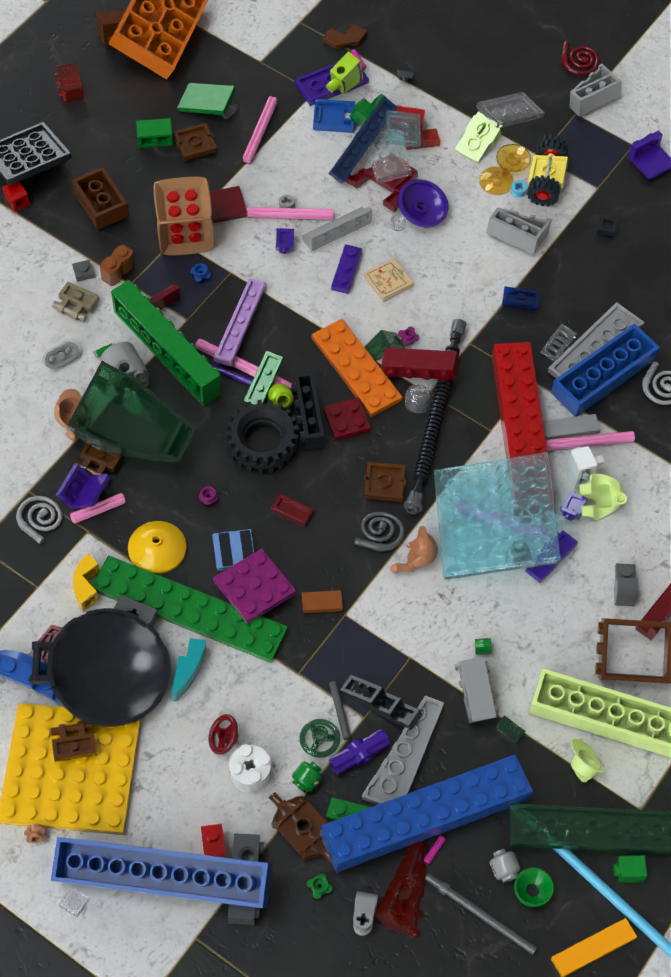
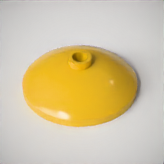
M152 521L141 525L133 532L128 542V554L133 565L157 575L168 573L177 568L186 555L187 547L183 533L173 524L164 521Z

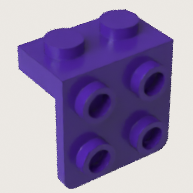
M659 130L648 134L641 140L634 141L631 144L628 156L649 180L671 169V157L660 146L663 134Z
M78 464L73 465L55 496L71 509L92 507L97 504L101 492L108 486L110 476L108 474L91 476Z

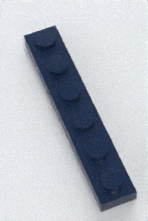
M385 96L381 98L328 174L340 184L345 182L397 108L394 103Z

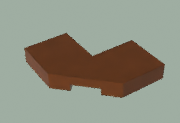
M354 24L346 34L330 28L322 38V43L335 49H340L347 45L357 46L367 36V30Z

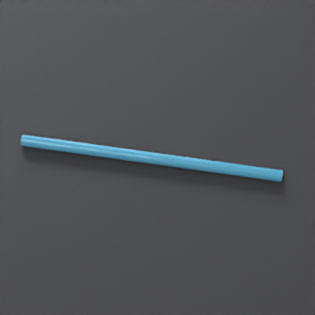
M520 804L509 808L671 958V943Z

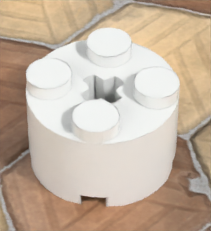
M243 744L234 751L229 760V774L234 787L244 793H253L267 786L271 778L270 756L264 749L255 745Z

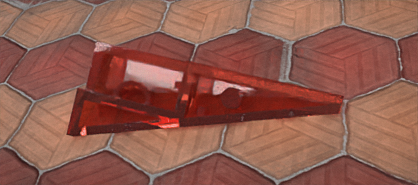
M426 839L409 846L375 913V916L387 928L412 937H419L420 931L417 930L418 918L422 916L419 904L420 898L424 897L427 867L424 864V855L428 852L429 847L426 845Z

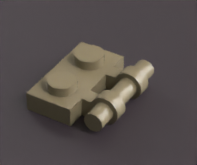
M67 282L58 294L59 299L62 300L61 303L54 301L52 307L57 309L59 313H66L72 316L75 320L86 321L87 315L82 313L83 310L91 312L100 299L99 295ZM69 304H72V305L76 306V308H75V309H72V308H70V307H68V306H69Z

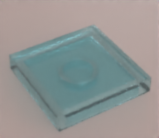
M387 110L385 113L386 144L420 147V114Z

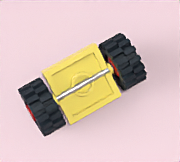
M549 134V137L544 135V138L541 137L538 141L537 155L533 156L527 192L528 199H531L532 203L536 202V205L541 204V206H544L546 204L550 206V204L554 205L555 202L557 203L560 188L564 186L568 166L567 153L569 144L566 139L563 140L562 136L558 138L556 134L555 137L552 134Z

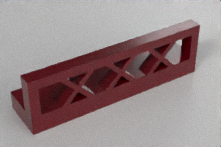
M671 583L641 620L667 622L671 617ZM639 626L635 628V630L651 641L661 629Z

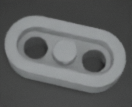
M70 341L63 342L44 353L43 363L48 368L56 369L78 356V346ZM67 347L70 348V352L68 354H66L65 352ZM50 356H54L53 362L49 361Z

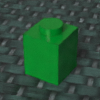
M644 855L618 857L616 864H613L614 877L618 878V884L644 883L647 877Z

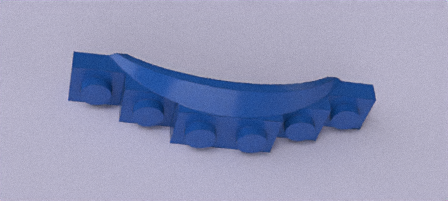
M12 650L0 651V677L25 686L62 706L50 685L29 683V676L32 675V656ZM41 661L40 675H47V664Z

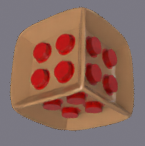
M194 176L164 179L155 182L153 191L161 253L174 256L197 254L212 250L214 248V226L211 218L212 206L207 179Z

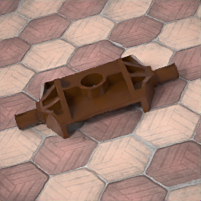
M276 792L273 795L271 794L269 799L277 806L271 827L278 830L302 856L303 861L324 856L333 866L320 836L321 825L328 822L303 796H296L286 801L282 800ZM304 821L309 824V829L301 831L297 825Z

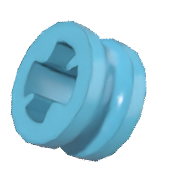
M521 180L514 181L511 186V194L516 198L525 196L526 183Z

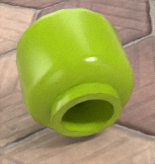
M277 383L269 389L268 399L273 401L274 406H277L278 403L282 404L283 410L292 405L294 395L286 384Z

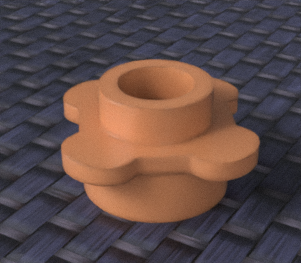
M40 824L28 826L27 830L24 831V835L27 836L26 842L39 843L47 839V835L44 834L45 828Z

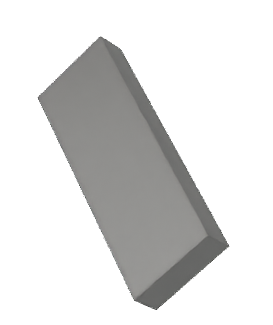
M596 414L543 421L545 440L600 432Z

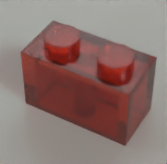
M77 63L57 66L55 80L56 84L60 83V86H57L58 94L63 97L64 103L83 100V90Z

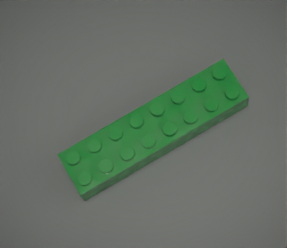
M127 280L111 291L114 313L203 407L221 396L222 385L220 383L221 374L216 367L213 368L209 364L208 359L198 353L195 345L189 343L185 335L175 329L172 321L167 320L163 316L162 311L152 305L149 297L144 296L136 284L133 285Z

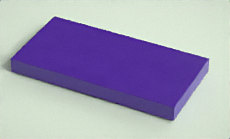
M337 63L294 79V84L309 106L315 105L316 99H330L343 94L338 89L331 93L326 87V84L331 81L330 70ZM363 70V80L350 90L369 83V78Z

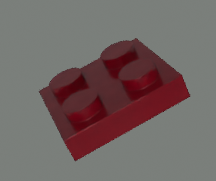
M359 397L323 407L335 441L370 432L371 427Z

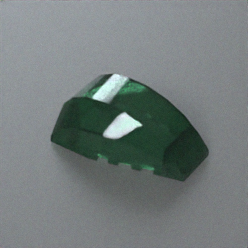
M101 361L67 424V427L77 437L100 451L139 459L176 463L180 462L196 431L194 426L178 413L176 414L171 410L169 405L158 399L137 378L104 361Z

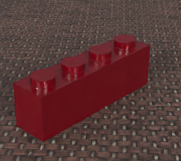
M386 347L381 367L388 377L449 381L456 380L460 360L457 351Z

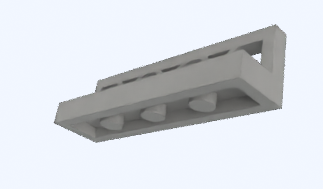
M370 206L365 209L360 207L303 234L302 239L312 252L372 222V209Z

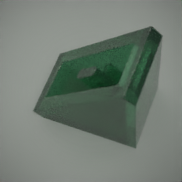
M380 330L365 346V349L377 361L383 358L386 347L405 348L397 333Z

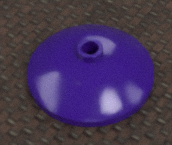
M422 179L409 181L401 188L398 195V206L401 213L409 222L416 226L424 228L437 226L442 223L448 214L449 204L445 193L430 181Z

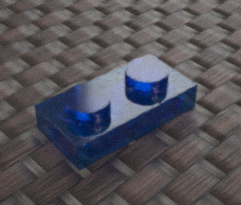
M504 286L502 305L538 310L540 291Z

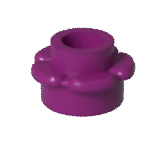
M210 486L202 488L199 500L206 505L216 502L218 499L216 490Z

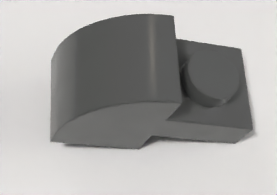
M616 563L614 605L634 607L638 586L636 564Z

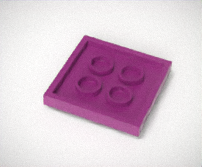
M263 549L256 551L213 577V582L247 624L296 595L295 588Z

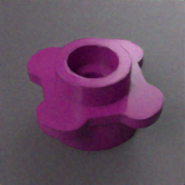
M410 326L406 330L398 332V336L401 337L404 345H412L415 341L419 340V335L415 333L414 327Z

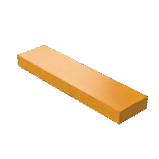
M625 918L552 956L551 960L560 976L565 977L635 940L637 936Z

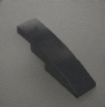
M350 675L340 689L341 693L360 705L412 730L422 715L420 709L403 703L401 698L386 693L383 687Z

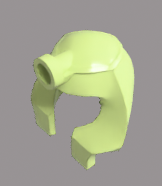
M591 474L590 481L586 484H579L580 490L574 492L588 499L595 500L596 506H581L582 516L593 517L594 521L609 515L627 501L622 484L604 474Z

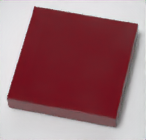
M240 186L210 191L213 223L247 217V210Z

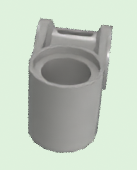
M357 891L353 929L360 936H366L372 930L378 894ZM362 920L366 921L364 926L360 925Z

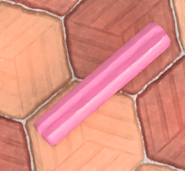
M119 493L97 502L92 507L74 511L70 514L73 523H78L126 503L124 495Z

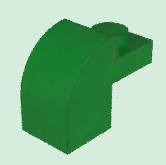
M381 93L373 99L372 103L363 98L356 103L349 117L358 124L363 125L384 95Z

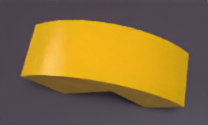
M89 553L79 562L73 576L76 601L83 612L99 601L97 591L88 581L95 577L100 570L98 563Z

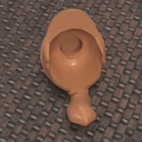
M66 389L56 401L54 416L56 421L66 428L65 436L74 441L79 438L76 427L84 421L86 406L77 390Z
M424 526L419 527L417 538L409 542V546L407 545L408 548H411L407 556V563H395L390 567V571L392 573L398 571L409 573L413 569L426 567L435 560L438 553V545L434 538L427 533Z

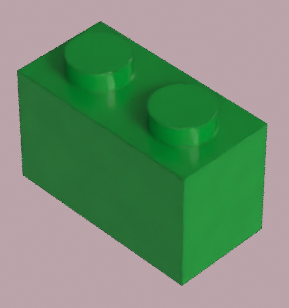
M170 118L136 121L139 148L173 146Z

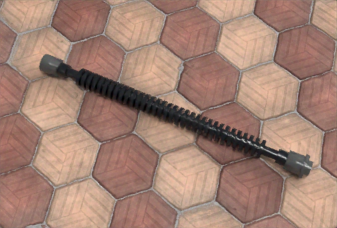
M454 319L452 321L450 332L451 344L445 349V351H457L458 356L460 349L457 346L467 325L464 320ZM437 380L413 474V479L416 482L412 486V490L403 506L410 514H417L423 508L422 485L428 480L453 380Z

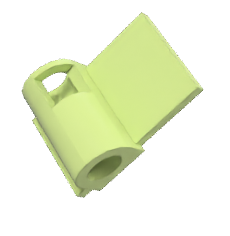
M478 112L466 127V132L455 148V151L479 163L489 145L494 147L499 141L501 124Z

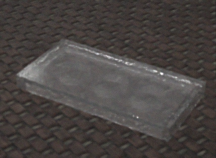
M524 92L481 101L476 105V108L496 128L541 118L545 113Z
M394 129L378 133L366 150V155L377 182L382 183L412 175L411 168Z

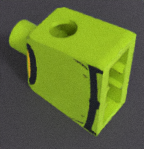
M347 52L330 70L331 81L326 84L327 89L331 93L336 89L346 93L363 80L361 61L352 53Z

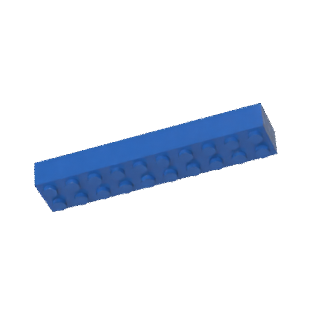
M512 755L321 825L320 836L337 873L508 809L514 805L529 801L533 790L516 755Z
M57 837L51 881L268 908L273 863Z

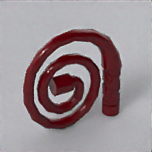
M563 43L561 62L566 70L577 75H587L597 69L599 57L588 46L574 48L570 53V61L577 68H589L594 63L593 54L595 57L594 67L587 71L573 69L568 63L570 43ZM579 50H587V51H580V52H578L577 55H576V59H577L578 61H580L581 63L587 64V65H581V64L576 63L575 60L573 59L574 53L577 52V51H579Z

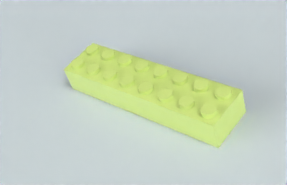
M542 668L529 714L671 758L670 707Z

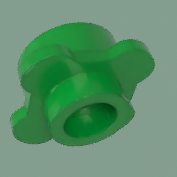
M319 874L307 882V887L311 888L315 899H320L321 895L332 891V885L328 884L325 874Z

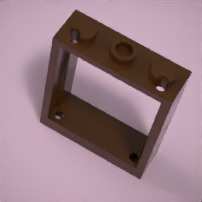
M601 618V622H598L597 626L600 642H597L596 645L599 663L596 662L595 674L598 675L599 679L671 684V622ZM609 625L665 628L663 676L606 673Z

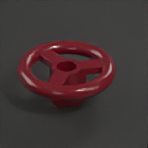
M224 714L219 716L210 728L208 736L209 746L212 752L217 755L227 753L238 741V724L232 715ZM225 720L231 723L226 728L219 726ZM215 733L218 734V748L215 745Z

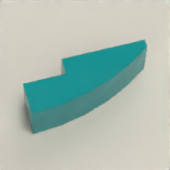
M190 638L187 657L178 656L172 688L173 701H178L199 673L207 649L206 640Z

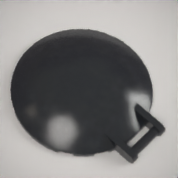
M95 609L70 620L63 626L53 642H32L33 663L29 683L50 685L62 706L82 721L103 727L124 726L144 718L160 703L170 680V657L167 647L164 646L159 637V633L149 623L147 624L139 619L137 615L120 609ZM42 651L48 652L47 675H40Z

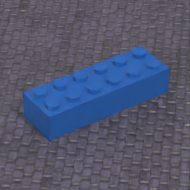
M634 323L555 379L551 393L577 417L655 361L660 347Z

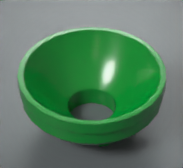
M533 867L524 869L518 874L514 890L516 897L524 905L540 907L551 899L554 886L548 873ZM530 885L536 886L539 893L534 897L529 896L526 888Z

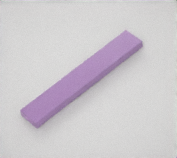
M249 278L216 351L214 362L232 366L266 288L265 282Z

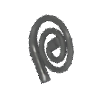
M387 512L370 513L362 520L361 529L363 534L372 541L356 537L354 545L376 551L392 550L404 538L405 529L403 523L396 516ZM374 516H385L395 520L400 528L399 537L391 544L376 543L387 541L393 536L395 532L394 524L385 517L373 518L369 522L368 527L370 532L375 535L385 532L387 523L390 526L389 534L378 538L371 536L366 531L365 524L368 519ZM381 521L378 527L379 531L374 530L373 524Z

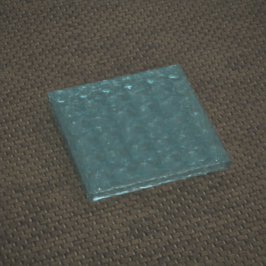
M548 452L434 470L442 568L445 580L561 563Z

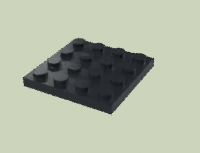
M44 122L0 140V176L9 186L72 159L70 151Z

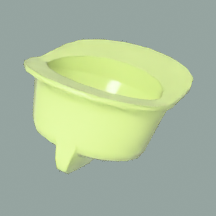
M572 739L571 745L575 754L571 767L582 782H587L598 773H605V769L593 749L580 739Z

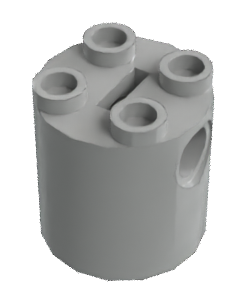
M130 342L113 344L101 355L100 363L119 394L129 397L134 391L149 385V372Z

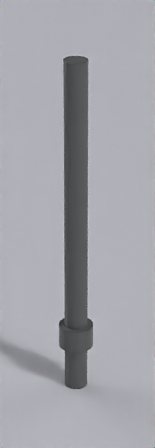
M431 873L427 874L425 880L436 887L443 896H449L532 955L537 949L536 946L452 889V885L446 881L442 882Z

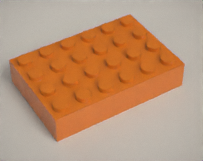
M131 0L108 44L167 80L175 69L208 0Z

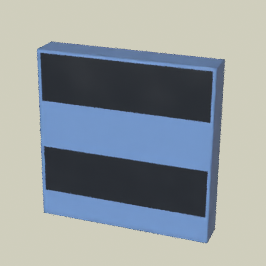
M251 529L212 534L217 571L226 570L254 553Z

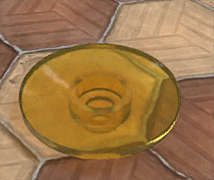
M507 144L498 150L496 160L498 165L504 170L520 172L529 166L531 156L529 151L523 146Z
M489 167L479 177L481 188L492 195H503L509 192L514 182L512 174L502 167Z

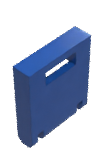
M316 99L313 130L353 133L354 120L344 118L345 113L352 112L355 107V101Z

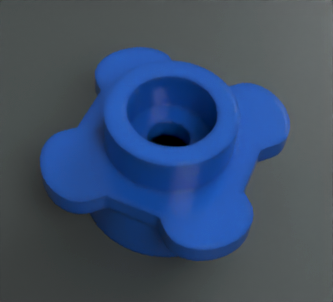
M196 264L190 270L197 282L211 277V272L208 271L206 264Z

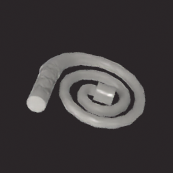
M653 361L642 381L643 392L655 403L671 405V400L663 401L657 399L649 390L652 376L659 366L657 362ZM662 371L653 378V389L661 397L669 398L671 393H663L657 388L656 383L659 377L671 375V371ZM664 377L661 379L660 385L664 388L663 390L671 392V385L668 383L664 384L665 381H671V377Z
M34 496L22 502L17 509L16 520L22 531L37 543L42 544L45 538L33 530L22 518L25 506L32 501L41 500L55 507L58 512V519L55 524L48 527L35 524L32 514L35 509L44 507L38 512L37 521L43 525L51 524L56 514L49 504L38 503L32 506L28 512L29 524L39 531L46 532L54 530L60 525L62 511L52 499L44 496ZM48 509L51 513V518L44 521L41 518H44L49 513Z

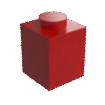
M20 182L10 186L7 184L2 187L4 197L14 212L30 205L28 194Z

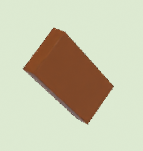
M341 590L302 592L303 613L342 611Z

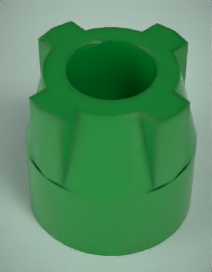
M491 638L475 639V655L492 654Z

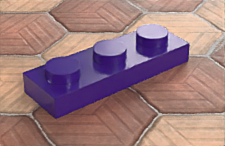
M345 244L331 290L349 294L362 248Z
M563 530L530 563L525 572L541 583L577 546L578 541Z

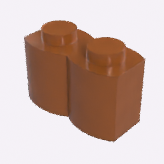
M123 244L113 251L112 256L104 259L100 264L102 281L110 286H114L122 279L124 274L130 272L135 264L133 250Z

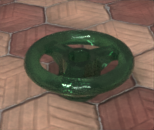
M314 719L303 726L299 735V741L302 749L308 755L324 758L337 750L340 744V733L332 722L325 719ZM324 726L330 728L333 734H328V730ZM309 729L314 740L311 748L308 747L305 740ZM322 735L323 738L319 739L316 736ZM334 741L328 750L317 751L319 745L324 742Z

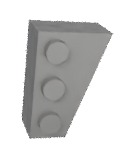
M601 63L595 72L589 74V78L581 81L570 91L569 107L579 117L621 96L622 81Z
M497 208L489 219L486 233L534 254L548 235L552 219L542 220L535 218L536 215L530 214V217L519 215L517 211Z
M484 657L456 663L454 666L455 670H459L461 678L459 685L460 688H463V701L469 723L496 718L498 705L496 701H493L492 697L494 686L493 682L489 681L488 673H490L488 661H485Z

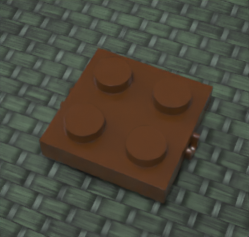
M206 123L173 132L178 150L180 149L184 161L217 152L214 135L210 133Z
M367 462V472L364 475V499L402 502L403 488L406 486V479H404L405 465Z

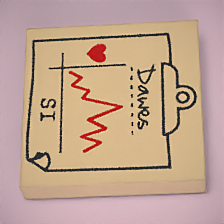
M395 258L364 272L365 279L382 301L413 287V281Z

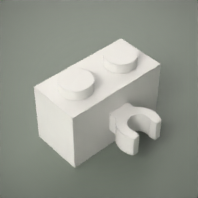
M589 446L577 447L570 452L566 472L574 489L579 488V484L589 482L590 475L595 473L596 470L603 468L602 463H605L602 455L593 456Z

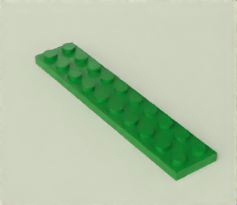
M109 555L92 584V587L100 595L118 601L120 595L155 608L157 609L158 618L269 663L273 662L288 631V626L262 616L247 624L232 604Z

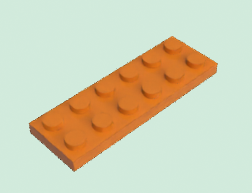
M343 319L311 335L312 340L355 397H359L362 406L370 417L402 401L401 394Z

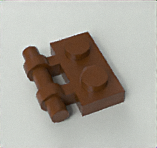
M88 440L80 453V458L84 462L76 461L74 465L78 464L91 476L105 474L107 470L114 473L123 459V455ZM91 464L99 466L98 470L91 468Z
M78 721L77 724H59V727L51 728L52 736L60 735V738L52 739L54 761L58 762L97 755L94 733L85 734V731L93 730V724ZM79 732V735L67 737L69 733Z

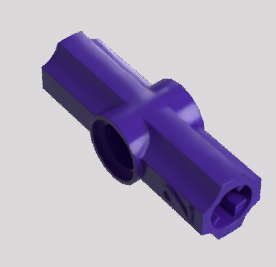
M380 729L363 740L362 738L354 740L345 750L329 758L328 762L334 773L338 776L356 765L361 766L367 763L373 755L389 747L391 743L385 731Z

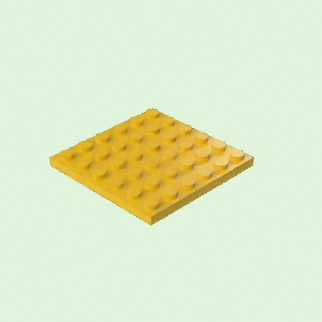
M18 703L0 800V824L17 826L40 824L44 828L124 835L141 719L118 727L93 725V730L85 731V734L94 733L97 755L55 762L52 739H58L60 735L52 736L51 728L59 727V724H77L78 721L82 720L72 715L64 707ZM79 732L69 733L67 737L79 735Z

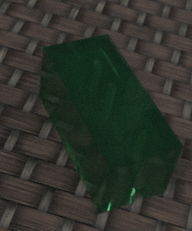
M505 715L496 726L497 730L515 744L520 742L526 732Z

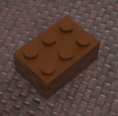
M104 167L72 180L74 194L97 230L129 217L128 204Z

